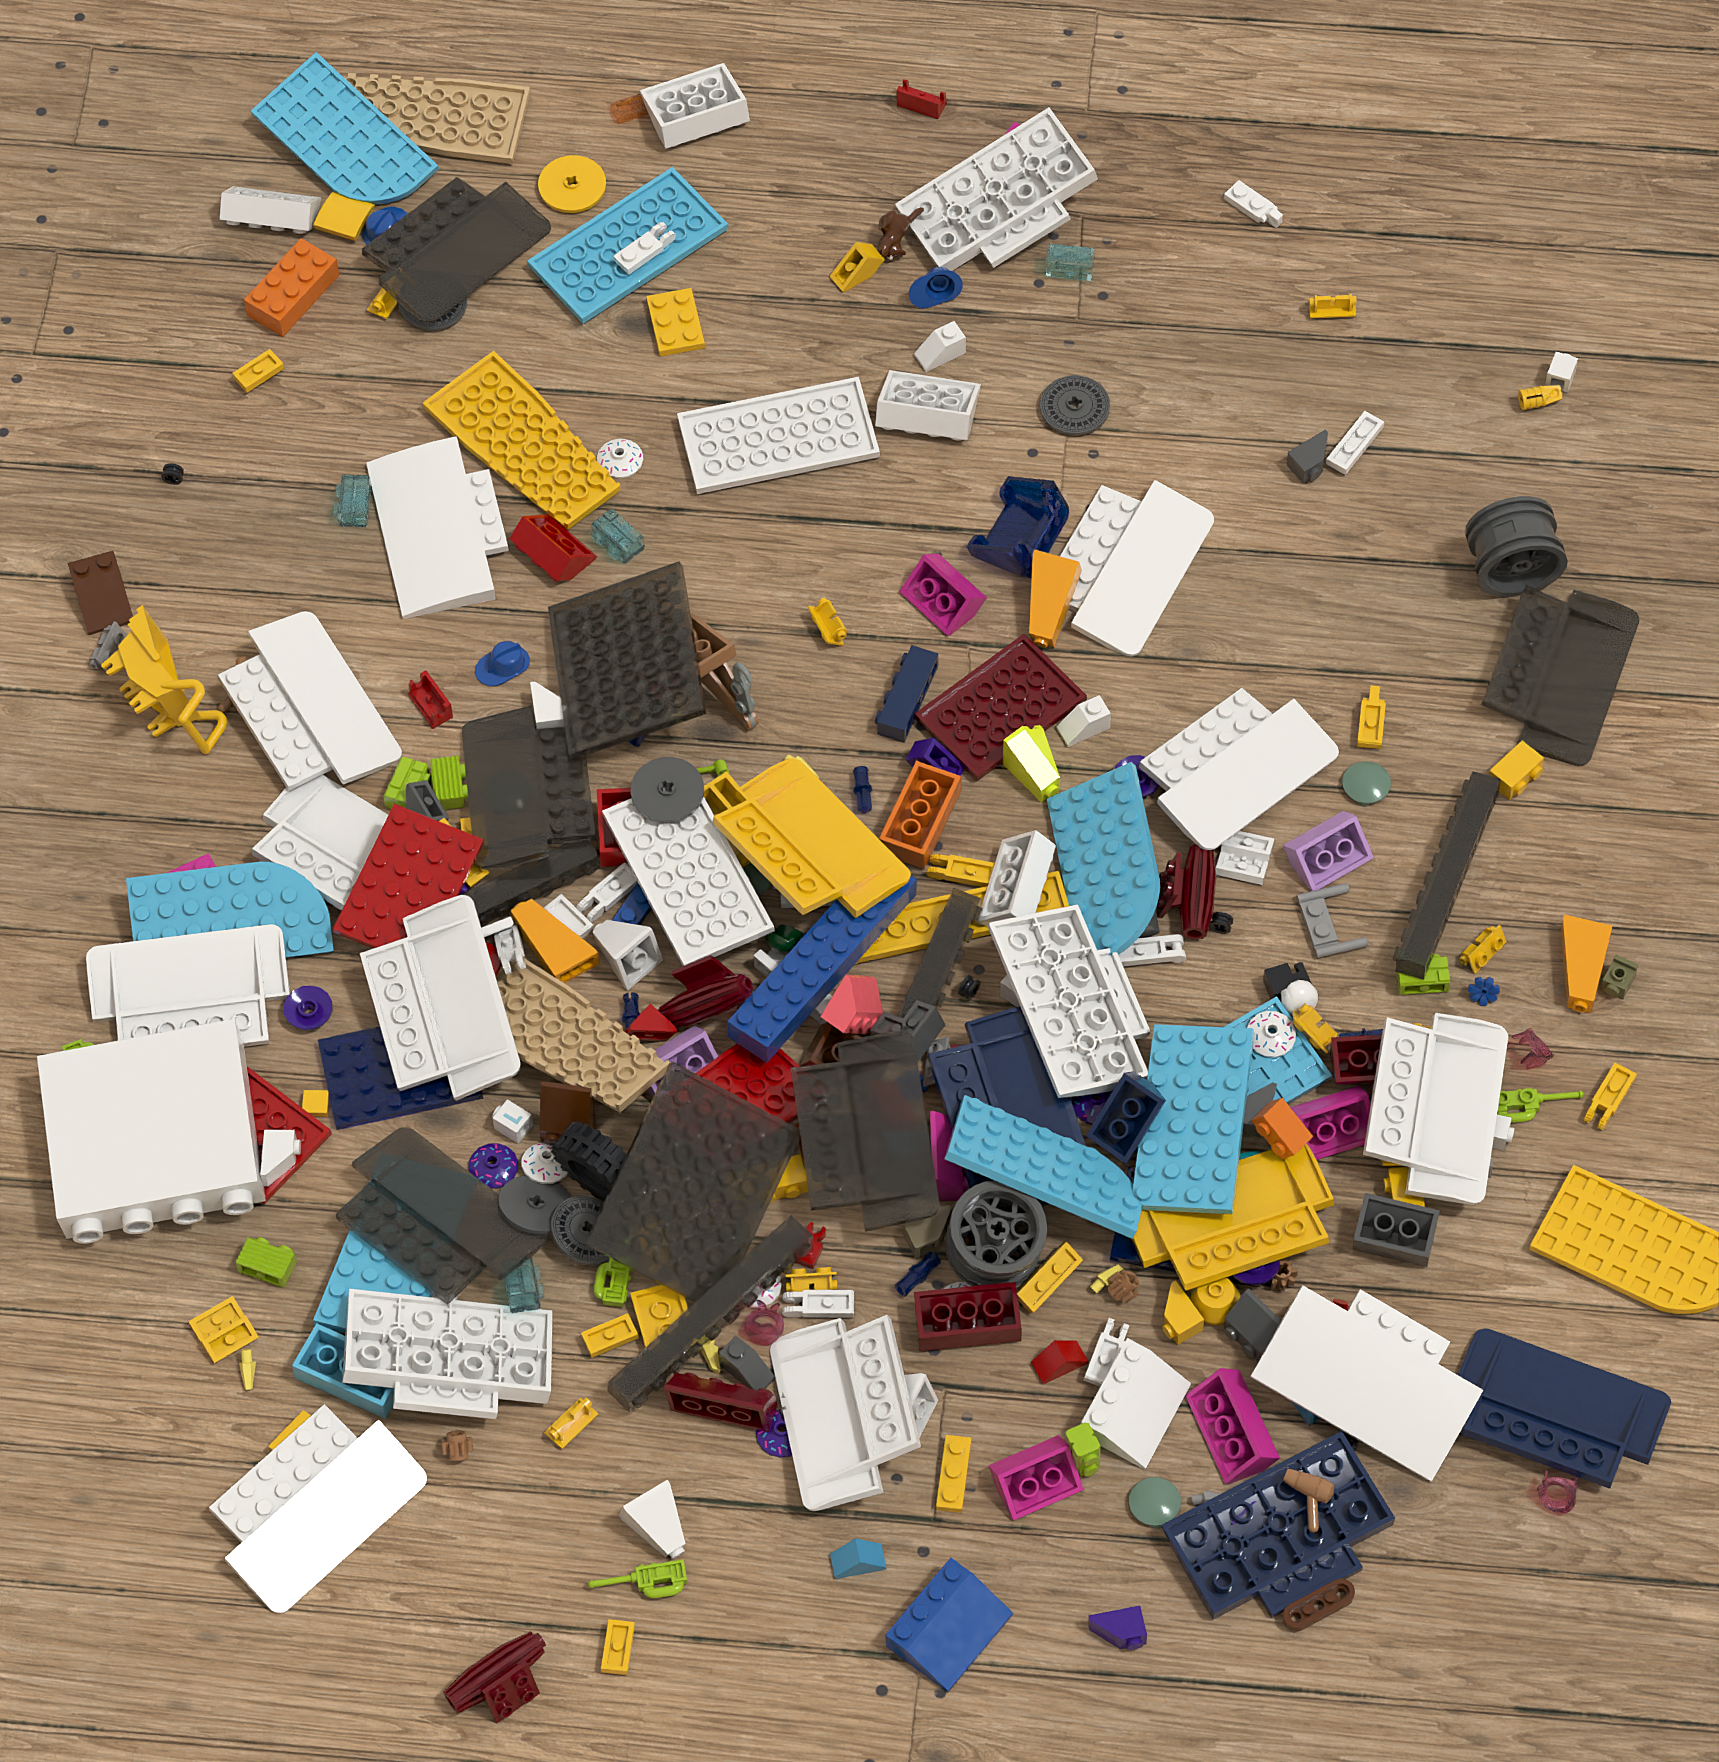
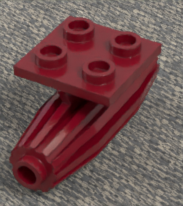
M1193 844L1192 847H1189L1183 869L1180 868L1182 853L1177 852L1172 860H1168L1165 871L1160 873L1161 889L1156 907L1159 908L1158 917L1163 918L1169 908L1179 906L1182 934L1190 940H1199L1207 936L1213 915L1216 868L1214 850H1204L1198 845Z
M710 955L672 971V976L685 985L687 990L661 1005L658 1011L676 1028L697 1024L724 1013L749 998L753 990V984L750 978L742 974L735 975Z
M529 1631L500 1645L467 1668L443 1691L446 1700L457 1714L486 1701L494 1721L499 1723L540 1694L530 1667L545 1653L543 1649L546 1646L545 1641L539 1633L533 1634Z

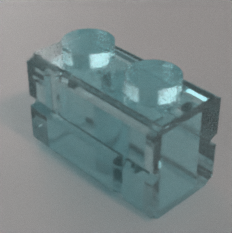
M1049 243L1046 259V276L1092 281L1095 248Z
M343 474L341 483L336 484V497H339V503H334V517H338L341 527L367 526L371 496L370 476Z
M613 508L609 509L602 517L600 516L591 524L593 540L598 545L603 544L607 548L608 554L614 560L619 559L623 564H626L634 555H638L645 548L644 537Z
M530 1256L521 1257L518 1260L515 1258L503 1260V1277L510 1312L518 1313L524 1312V1310H538L540 1308V1299L544 1298L543 1284L537 1283V1281L541 1280L539 1265L534 1266L533 1259Z

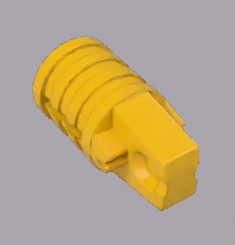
M1541 385L1518 390V401L1521 410L1544 407L1562 399L1560 385Z

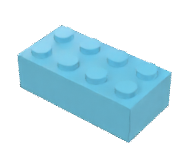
M316 1323L292 1364L295 1379L386 1419L393 1407L394 1388L342 1383L345 1336Z

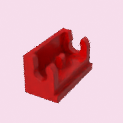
M903 79V86H898L896 90L897 106L939 119L947 104L946 93L941 91L939 97L909 87V81Z
M425 670L420 673L421 680L417 684L410 680L408 696L432 729L452 719L453 713L451 703Z

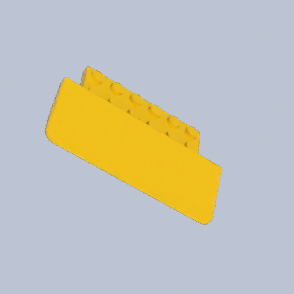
M790 758L773 765L736 789V797L742 803L713 817V824L802 915L837 899L857 918L903 887L910 880V870L798 759Z
M1307 1144L1295 1155L1285 1159H1281L1272 1150H1268L1239 1160L1233 1214L1141 1210L1137 1231L1132 1241L1144 1268L1171 1260L1186 1291L1328 1244L1329 1236L1316 1211L1334 1206V1198L1318 1162Z

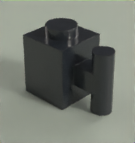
M1303 962L1294 965L1296 973L1293 974L1288 963L1264 970L1263 982L1270 999L1278 997L1281 1002V991L1297 980L1311 983Z

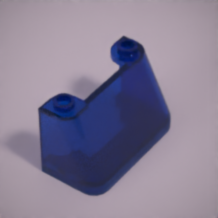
M1007 476L999 491L1000 498L1005 505L987 538L976 534L971 538L966 548L976 559L1020 577L1032 578L1034 549L1049 553L1069 517V506L1054 480Z

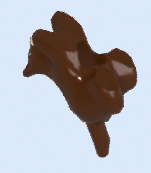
M923 207L915 209L909 216L897 213L896 211H890L880 218L878 229L883 232V237L879 241L877 251L882 257L887 256V259L892 260L906 255V252L901 248L900 242L909 225L924 212Z

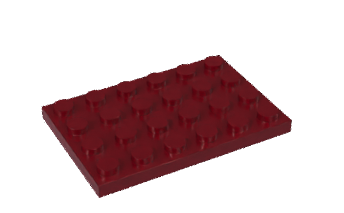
M1022 634L918 710L914 715L915 719L978 781L1003 763V740L1022 726H1028L1030 729H1033L1034 726L1040 725L1045 732L1068 715L1078 704L1087 701V695L1025 634Z

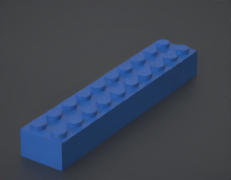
M910 876L907 884L857 918L836 900L727 1021V1037L768 1063L916 896L917 879Z

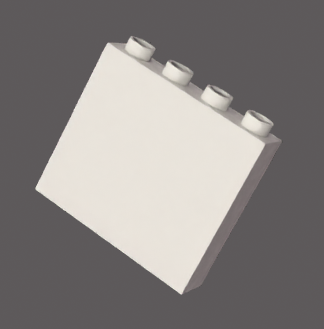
M235 1019L37 1056L56 1218L66 1239L73 1238L75 1242L83 1244L93 1243L103 1238V1232L122 1228L124 1232L129 1234H141L150 1231L154 1226L153 1222L173 1219L177 1224H193L202 1220L204 1217L203 1213L223 1209L226 1214L240 1215L251 1211L254 1207L253 1203L266 1201L264 1185L260 1176L261 1164L244 1043Z

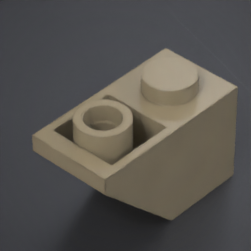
M950 1205L935 1207L929 1213L920 1217L913 1216L903 1223V1235L915 1259L940 1249L950 1223Z

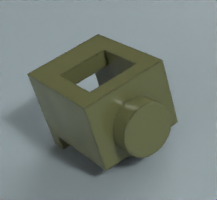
M1615 955L1602 980L1601 990L1612 997L1624 999L1636 977L1638 964Z

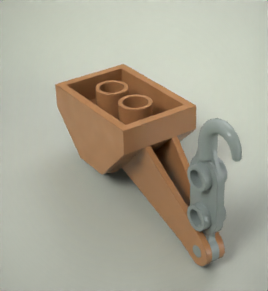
M693 613L654 636L658 650L677 678L688 686L700 680L746 730H750L759 724L753 708L755 707V702L750 696L749 691L751 689L750 683H752L750 672L745 665L739 662L733 665L732 672L727 665L728 661L737 656L734 644Z

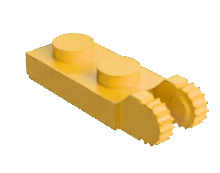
M932 854L929 860L931 864L941 867L947 866V868L931 866L927 868L926 874L928 877L938 880L945 879L952 882L986 887L989 884L995 863L956 855Z
M1614 1063L1592 1099L1584 1121L1590 1123L1597 1109H1600L1605 1113L1598 1123V1128L1604 1130L1611 1116H1614L1635 1081L1637 1073Z

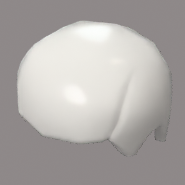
M1297 980L1281 991V1003L1291 1016H1293V1010L1299 1014L1300 1011L1298 1009L1304 1003L1308 1006L1311 1005L1313 1008L1317 1005V990L1308 981Z

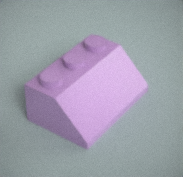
M1345 811L1338 813L1283 845L1292 868L1310 891L1321 889L1374 858L1357 816Z
M694 1025L655 1049L657 1057L664 1062L666 1060L670 1062V1070L649 1087L647 1091L655 1101H658L718 1057L705 1030Z

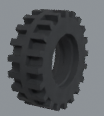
M573 1121L551 1147V1153L555 1156V1161L561 1164L560 1167L563 1171L570 1174L569 1177L572 1180H576L581 1185V1188L591 1192L595 1198L598 1197L603 1202L611 1204L613 1208L626 1209L647 1183V1180L644 1179L646 1177L645 1174L640 1171L641 1167L632 1161L633 1158L627 1155L621 1146H617L612 1142L611 1138L605 1137L598 1129H592L586 1123L583 1125L580 1121L576 1123Z

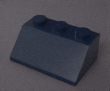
M1135 1071L1126 1072L1122 1075L1086 1136L1122 1162L1128 1164L1166 1100L1154 1084Z

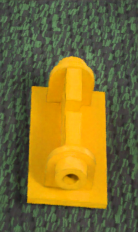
M395 272L390 275L367 308L368 312L385 319L390 316L398 304L399 292L405 283L402 281L403 276L401 273Z
M1351 294L1335 297L1314 295L1313 298H1308L1310 318L1356 317V296Z
M821 598L818 601L819 605L817 607L808 606L807 608L812 615L811 618L821 631L823 640L828 644L843 646L842 640L846 638L847 630L838 616L832 620L837 612L831 601Z
M1498 925L1496 928L1494 926L1486 927L1475 939L1476 944L1479 946L1471 943L1460 954V962L1465 966L1470 964L1473 974H1476L1506 943L1501 925Z
M1304 1003L1298 1009L1300 1011L1299 1014L1293 1010L1294 1020L1292 1022L1300 1032L1306 1031L1310 1036V1042L1317 1050L1322 1048L1327 1054L1328 1044H1331V1037H1337L1338 1033L1326 1021L1318 1027L1316 1024L1322 1020V1017L1311 1005L1308 1006Z
M831 1267L816 1268V1273H806V1269H790L791 1274L785 1275L786 1278L791 1277V1282H786L787 1292L809 1290V1284H814L815 1290H838L837 1280H832V1275H837V1272H831Z
M579 1398L544 1434L563 1449L599 1414L591 1407L592 1403L588 1398Z

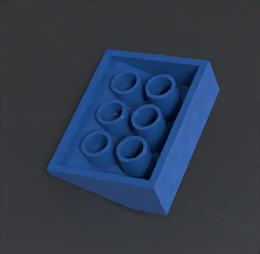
M950 1558L885 1635L886 1647L942 1689L949 1692L1012 1617L1013 1612L972 1572L953 1558Z

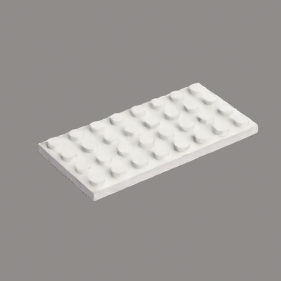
M859 377L677 413L697 494L880 457L879 447Z
M664 787L663 791H668V793L672 792V789ZM704 796L700 806L692 815L672 823H661L646 818L636 809L632 798L602 810L608 827L682 966L710 955L716 957L774 932V925L725 835L713 824L714 815Z

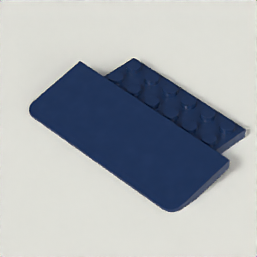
M1020 1006L966 1022L964 1026L970 1044L930 1053L927 1056L951 1132L954 1128L961 1101L964 1095L971 1098H977L987 1105L1000 1108L1006 1113L1018 1118H1024L1032 1124L1047 1128L1053 1133L1071 1138L1075 1142L1086 1146L1070 1097L1058 1098ZM963 1167L969 1188L986 1181H994ZM1036 1198L1042 1207L1049 1205V1203Z
M1487 1328L1480 1329L1475 1333L1458 1376L1483 1390L1465 1423L1462 1435L1609 1489L1612 1486L1623 1456L1649 1465L1671 1405L1670 1397L1663 1391Z

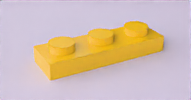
M1063 1242L1017 1290L1018 1301L1029 1313H1034L1083 1259L1067 1242Z
M945 1436L936 1510L962 1513L971 1449L970 1437Z

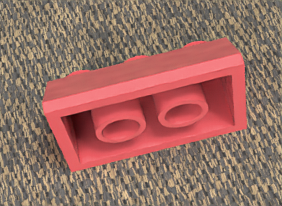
M846 974L820 1017L843 1033L871 1034L870 1029L883 1013L877 979L873 976Z

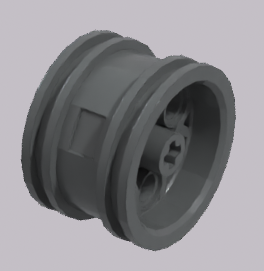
M1531 496L1506 498L1484 507L1468 521L1465 527V536L1470 552L1477 557L1475 571L1480 587L1486 593L1500 597L1526 595L1547 587L1564 573L1568 560L1562 541L1555 536L1557 523L1552 507L1547 501Z
M995 1180L973 1186L957 1201L946 1231L945 1251L951 1268L959 1278L971 1286L1016 1282V1286H1018L1034 1271L1046 1241L1047 1222L1043 1208L1035 1197ZM981 1214L984 1217V1221L976 1222L973 1220L972 1215ZM1023 1227L1027 1233L1019 1235L1015 1232L1014 1228ZM970 1237L972 1246H966L963 1238ZM1018 1251L1021 1258L1014 1261L1010 1256ZM990 1255L995 1259V1262H985L982 1257Z

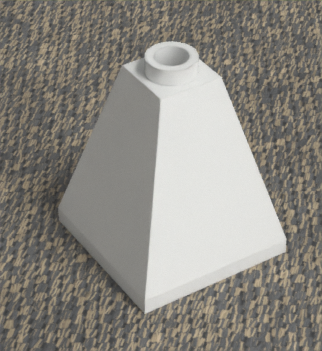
M606 920L596 925L592 932L598 947L627 991L663 961L653 930L648 926Z
M923 1373L904 1375L919 1438L938 1402V1398L926 1374Z
M668 1480L622 1507L619 1514L621 1520L665 1558L670 1556L671 1559H674L685 1552L683 1548L685 1540L671 1485Z

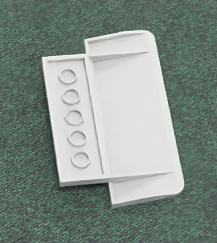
M1154 480L1142 501L1101 485L1060 557L1079 561L1082 569L1068 608L1077 612L1071 622V628L1125 656H1135L1140 653L1213 526V514L1203 506Z
M300 612L248 631L249 638L260 654L218 674L219 682L288 791L331 770L335 771L344 785L378 772L398 762L401 758L402 750L318 618L311 612Z
M1241 688L1141 760L1139 768L1166 790L1157 800V804L1196 845L1204 850H1213L1336 760L1339 750L1334 741L1295 699H1292L1272 714Z
M321 775L290 791L287 788L283 790L263 814V821L274 828L252 848V855L263 862L278 863L297 871L314 885L324 900L342 910L388 814L326 776Z
M459 895L402 918L407 938L360 953L399 1091L448 1076L453 1097L457 1101L509 1079L519 1072L521 1066L519 1055L473 900L469 896Z
M273 924L92 947L86 955L93 1023L116 1020L118 1041L235 1019L243 1038L244 1047L269 1044L265 1001L286 999L290 994L283 932L278 926Z
M1435 1013L1432 1016L1430 1029L1388 1017L1385 1019L1363 1155L1409 1167L1405 1194L1469 1205L1478 1204L1484 1199L1508 1043L1507 1031L1498 1024Z
M888 1315L882 1316L849 1331L846 1330L845 1322L838 1318L802 1328L777 1338L770 1347V1355L782 1408L786 1407L783 1410L803 1505L811 1511H819L884 1493L877 1465L921 1447L890 1317Z
M324 1404L209 1507V1510L241 1542L239 1546L225 1557L226 1563L272 1612L280 1614L285 1613L414 1497L425 1486L427 1476L423 1468L379 1420L357 1438Z

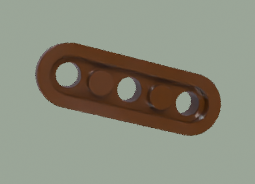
M1336 1579L1289 1604L1283 1612L1284 1625L1291 1631H1301L1350 1605L1355 1594L1353 1584L1346 1579ZM1343 1592L1346 1596L1340 1598L1336 1594ZM1320 1604L1323 1606V1609L1317 1610L1314 1608V1605ZM1298 1616L1301 1620L1294 1622L1291 1618Z

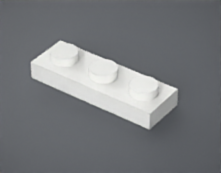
M1364 411L1327 457L1326 464L1346 475L1383 429L1384 421Z

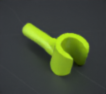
M721 759L715 761L713 765L696 768L700 774L716 772L717 777L726 771L729 773L726 762Z

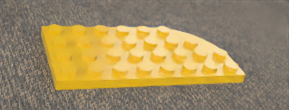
M1572 1166L1530 1244L1529 1250L1663 1312L1691 1314L1707 1311L1719 1306L1718 1231L1578 1166Z

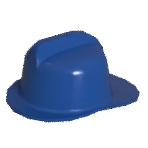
M386 207L373 212L368 217L362 232L365 244L374 249H384L391 246L409 224L407 212L398 207Z
M935 267L928 271L926 275L913 282L909 289V299L912 304L920 308H928L950 301L961 293L963 288L962 279L954 271L944 267Z
M511 641L500 642L494 646L490 653L478 661L475 667L476 677L482 684L487 686L501 685L523 673L529 666L530 657L528 652L519 643Z

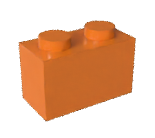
M1283 1098L1269 1102L1251 1120L1256 1126L1257 1132L1268 1141L1272 1151L1277 1156H1280L1281 1159L1295 1155L1313 1137Z

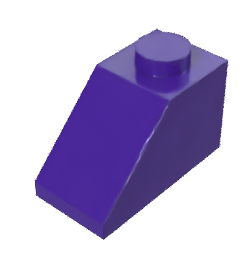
M935 738L915 741L905 760L912 767L916 761L959 776H961L964 770L962 764Z
M1140 1606L1088 1615L1089 1630L1119 1649L1136 1650L1147 1644V1632Z

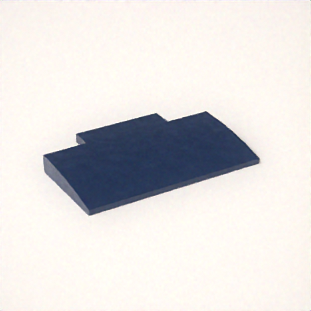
M1340 1431L1162 1524L1161 1528L1213 1620L1256 1597L1260 1598L1269 1615L1273 1618L1283 1613L1289 1604L1336 1579H1347L1362 1571L1363 1566L1351 1547L1392 1526L1395 1516L1345 1435ZM1287 1469L1320 1476L1334 1484L1332 1498L1327 1503L1317 1501L1319 1529L1315 1533L1310 1532L1308 1529L1307 1496L1283 1481ZM1246 1508H1248V1510L1239 1518L1238 1516H1239Z

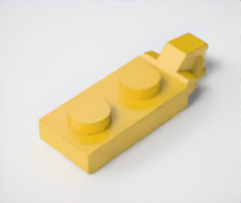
M1370 685L1369 698H1363L1361 702L1357 747L1381 749L1386 703L1385 700L1379 699L1380 686Z

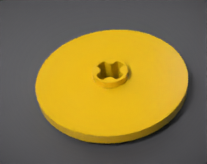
M577 155L560 157L550 162L542 170L538 179L539 194L549 207L565 213L582 212L592 208L602 199L606 190V177L602 168L595 161L587 157Z

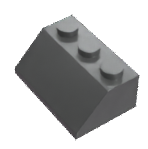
M1365 1193L1353 1239V1250L1427 1267L1440 1210Z
M1248 1288L1226 1316L1224 1331L1230 1340L1237 1341L1242 1346L1243 1352L1250 1359L1254 1358L1259 1362L1281 1320Z

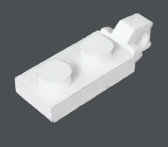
M1240 180L1224 193V199L1257 223L1267 221L1277 228L1283 222V214L1277 210V207L1272 202Z

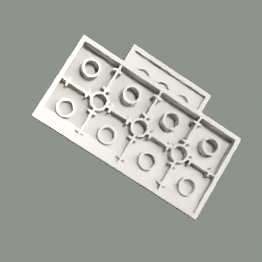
M1048 107L895 203V206L900 213L907 216L917 208H924V212L909 227L936 267H944L953 271L982 252L994 268L1071 220L1061 202L1098 180V177L1092 165Z
M457 436L411 447L367 462L368 474L402 618L407 619L496 600L486 556L509 550L489 469L465 473Z
M1078 905L988 923L987 927L1058 1098L1113 1091L1122 1075L1126 1072L1135 1071L1147 1080L1148 1070L1135 1039L1148 1037L1150 1029L1118 953L1114 952L1108 955L1110 948L1097 951Z
M1300 1287L1250 1376L1252 1379L1429 1482L1433 1480L1483 1392L1481 1388L1438 1364L1450 1341L1361 1289L1356 1294L1348 1311L1307 1287Z
M349 1289L342 1383L394 1388L393 1409L496 1419L498 1399L548 1404L551 1393L552 1310Z

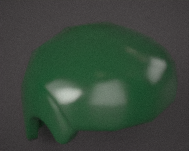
M780 924L774 932L765 935V940L774 952L780 955H787L805 934L793 927Z

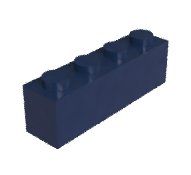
M911 645L908 653L903 654L900 666H902L900 672H895L892 680L893 688L891 692H886L883 701L885 706L882 711L879 710L875 718L878 735L905 743L915 721L914 713L920 709L939 666L938 653Z

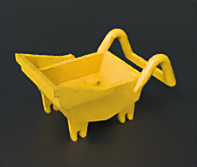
M141 605L136 609L138 613L129 619L130 623L128 626L131 631L119 644V649L104 661L101 667L107 669L110 665H113L106 671L108 676L126 668L130 679L119 690L121 693H125L128 689H131L124 697L127 700L134 697L129 703L131 707L141 703L134 709L137 714L149 707L160 713L147 726L150 731L159 726L157 730L152 732L154 737H158L174 726H182L199 750L207 755L225 731L227 718L224 713L218 710L196 711L205 694L203 684L195 679H178L168 639L144 606ZM185 689L195 690L190 701L184 695ZM194 720L218 721L206 741L191 722Z

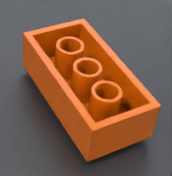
M300 238L244 299L247 316L283 337L339 277L337 259Z
M919 761L915 762L879 838L900 861L925 869L961 793V776Z

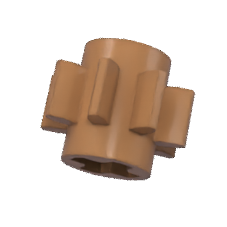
M1280 1259L1279 1271L1271 1279L1272 1289L1277 1287L1285 1291V1288L1289 1285L1294 1287V1277H1297L1298 1269H1292L1291 1260L1287 1262Z
M1121 1270L1108 1278L1112 1282L1108 1286V1291L1115 1300L1127 1302L1139 1295L1136 1290L1139 1287V1280L1134 1273Z
M465 1431L448 1432L446 1434L447 1439H442L443 1455L448 1454L451 1461L465 1460L468 1458V1452H473L472 1437H466Z

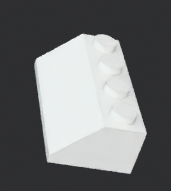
M232 186L221 194L220 220H227L226 224L240 225V222L249 223V227L262 228V225L271 226V230L284 231V228L293 229L294 233L305 234L314 228L313 224L318 214L321 197Z
M1037 830L1002 840L977 923L987 926L990 922L1034 914L1036 912L1041 892L1047 879L1049 866L1053 860V853L1056 847L1054 843Z

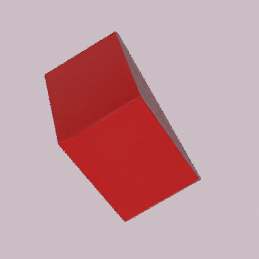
M650 1003L624 1032L629 1036L635 1035L639 1040L668 1041L677 1030Z
M1054 1340L1031 1361V1365L1043 1385L1089 1364L1077 1340Z

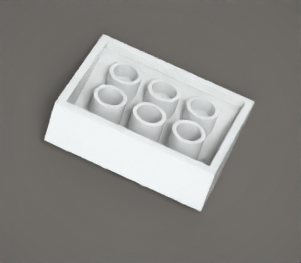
M724 63L640 90L641 97L658 137L665 148L675 147L678 144L696 140L700 137L750 121L747 100Z
M889 370L877 401L875 426L886 430H904L912 434L924 433L931 437L944 436L958 441L967 440L971 431L981 384Z
M1127 1338L1081 1424L1085 1422L1090 1424L1094 1436L1097 1437L1103 1448L1145 1470L1191 1383L1151 1350Z

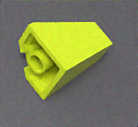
M1040 725L1034 726L1033 729H1030L1028 726H1022L1003 740V765L1041 803L1047 798L1056 795L1060 789V776L1044 729Z

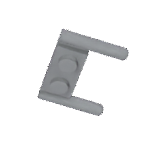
M1346 883L1296 895L1316 958L1368 946V939L1365 937L1338 943L1324 898L1348 893L1350 887Z

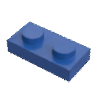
M638 883L612 921L641 925L652 908Z

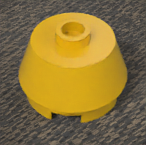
M1228 1278L1195 1287L1190 1294V1301L1203 1317L1204 1323L1209 1325L1224 1324L1226 1316L1240 1299L1238 1289Z

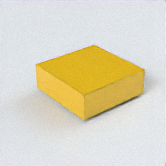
M304 1090L302 1108L313 1117H328L329 1090Z

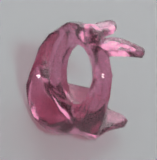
M1527 1028L1524 1032L1512 1035L1514 1039L1521 1038L1519 1040L1521 1045L1528 1041L1532 1051L1521 1060L1522 1065H1527L1526 1069L1543 1066L1554 1057L1553 1052L1535 1035L1532 1028Z
M757 1300L758 1310L749 1314L744 1324V1331L753 1343L763 1346L771 1345L781 1337L784 1330L783 1317L777 1313L780 1303H774L771 1308H766V1304L763 1301ZM762 1316H769L774 1319L776 1324L775 1326L771 1323L761 1324L756 1319Z
M1545 1471L1542 1484H1539L1537 1487L1542 1504L1550 1511L1559 1514H1566L1572 1511L1576 1504V1491L1579 1486L1577 1482L1578 1477L1575 1476L1574 1481L1562 1477H1549L1547 1479L1549 1471ZM1559 1485L1566 1490L1567 1497L1564 1500L1556 1501L1547 1495L1546 1490L1550 1486Z

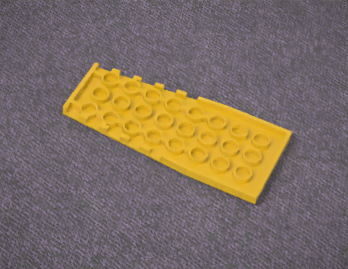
M492 351L423 402V408L453 437L457 436V440L469 452L566 529L573 527L621 490L620 483H616L610 476L609 471L596 461L595 455L591 451H587L579 437L574 436L570 432L569 426L556 416V412L545 399L495 351Z

